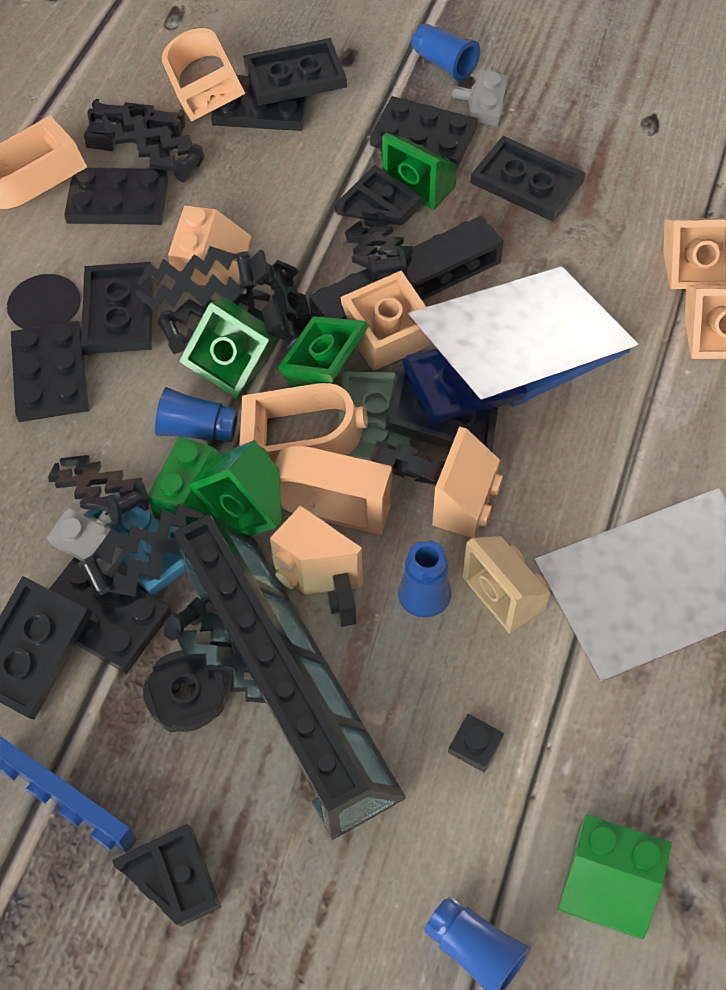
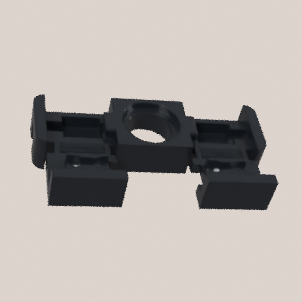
M95 99L91 104L92 108H89L87 112L89 126L84 134L86 148L113 151V136L105 137L102 117L105 110L122 107L129 108L131 118L142 115L146 129L168 126L171 138L173 136L175 138L180 137L185 127L184 110L180 109L179 113L155 110L153 105L125 102L123 106L99 103V99ZM107 117L111 126L121 123L123 132L134 131L133 128L124 129L122 117ZM160 139L145 141V146L158 144L161 158L170 156V151L162 152Z
M259 250L250 259L255 283L261 286L266 284L271 286V290H274L273 299L262 309L267 334L287 341L285 348L290 351L311 320L306 296L297 291L293 281V277L299 271L296 267L277 260L273 265L267 263L264 251Z

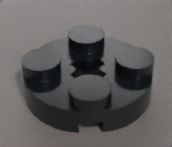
M376 441L370 458L371 462L392 466V474L403 478L404 475L416 478V482L433 486L437 485L445 461L438 458L426 456L423 459L418 457L419 450L411 446L397 443L395 447L381 441Z
M182 650L172 652L156 662L152 667L153 672L149 675L148 681L145 680L143 697L148 711L153 719L169 732H188L199 729L210 723L223 711L226 688L222 672L220 670L205 669L204 658L186 659ZM186 682L188 687L196 686L195 691L191 693L189 698L183 699L182 697L174 696L175 693L180 691L179 684Z

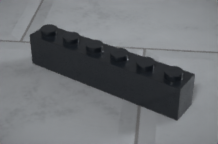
M482 215L470 221H464L459 226L442 234H436L431 239L414 246L413 253L406 260L407 276L405 277L421 300L427 299L500 264L504 241ZM367 268L358 273L350 274L345 279L328 287L320 288L315 293L309 295L311 317L347 319L341 303V297L374 283L370 269ZM400 270L378 274V280H381L387 276L397 273Z

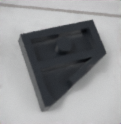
M374 165L334 204L335 213L341 216L359 219H387L390 224L403 225L423 205L421 195Z
M188 824L112 860L114 867L124 873L138 886V889L147 898L154 901L161 908L162 912L176 925L182 927L221 908L194 830Z

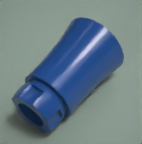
M429 24L420 25L412 37L411 46L417 53L446 71L458 82L464 81L469 77L477 66L480 57V46L477 41L459 37Z
M165 387L157 408L155 434L156 436H180L211 442L216 440L232 442L238 422V411L227 408L222 403L203 400Z
M431 540L428 542H417L411 547L405 560L404 575L398 589L399 601L403 608L418 617H432L440 614L447 608L451 600V587L448 581V560L444 555V548L439 543Z
M451 897L442 901L425 927V933L439 943V948L472 976L483 990H505L522 967L531 950L530 946L507 935L484 920L469 907L464 908Z

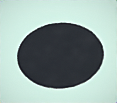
M55 274L37 275L26 279L15 287L7 301V312L10 319L22 329L66 323L75 315L79 308L80 294L75 284L63 276Z

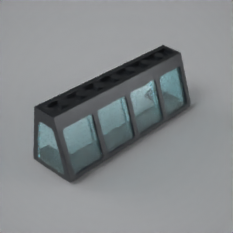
M211 514L174 531L183 565L192 586L200 600L205 604L211 602L318 797L312 800V805L332 840L405 800V794L278 578L275 576L255 539Z

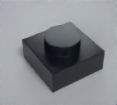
M348 573L334 575V590L327 591L331 614H339L341 627L356 624V606Z
M467 714L448 748V753L484 773L499 747L504 733Z

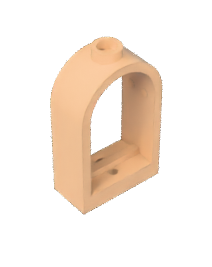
M206 28L189 30L174 38L164 49L162 63L177 97L191 122L245 94L216 34L212 30ZM207 56H215L222 60L223 67L182 88L180 76L189 64Z
M51 115L0 143V209L20 206L87 168L74 140Z
M317 383L242 396L240 446L255 440L259 446L268 452L270 459L274 463L278 453L290 446H306L347 456L358 445L363 428L368 427L365 407H355L349 393L342 387L331 383ZM327 409H338L346 412L341 425L329 435L321 438L266 446L267 419Z
M290 446L278 453L274 464L279 468L281 508L294 513L301 505L324 522L382 536L392 505V466L306 446Z

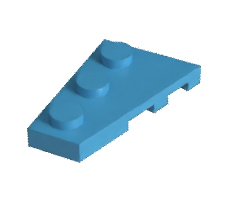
M112 494L117 498V500L120 499V496H118L117 494ZM138 506L122 514V523L120 525L113 523L110 528L127 538L132 525L156 532L159 520L153 518L150 512L144 511ZM90 509L83 515L88 518L98 519L103 511ZM170 525L168 538L176 541L174 531L179 528ZM139 539L137 553L129 552L122 564L127 568L128 556L149 563L152 545ZM165 553L163 555L160 580L139 574L138 583L149 595L154 596L186 572L182 558L171 553Z

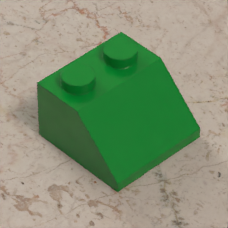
M385 133L382 136L383 170L421 195L423 205L435 210L455 188L457 164L404 137Z
M223 298L209 303L179 362L237 399L265 366L280 338L267 334L264 322L230 300Z
M313 316L279 365L278 370L292 388L317 383L334 384L358 348L369 325L366 321Z
M179 436L148 493L149 504L154 518L160 520L162 509L175 515L177 504L202 512L204 517L209 514L214 516L188 484L213 457L221 453L211 446ZM186 517V525L199 519Z
M255 440L213 457L188 484L216 518L249 536L277 528L282 523L279 468L270 459L268 452L259 446Z
M586 814L578 829L558 911L643 940L663 886L672 842Z

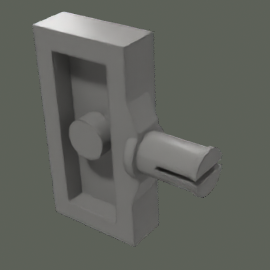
M478 70L477 80L472 89L454 85L451 98L469 101V116L478 118L477 122L498 126L508 75Z
M67 508L46 539L51 545L82 561L94 554L111 530L110 527L113 525V522L107 511H103L99 518L95 519L85 517ZM114 546L112 564L100 558L96 559L102 572L112 577L114 570L118 569L129 551Z

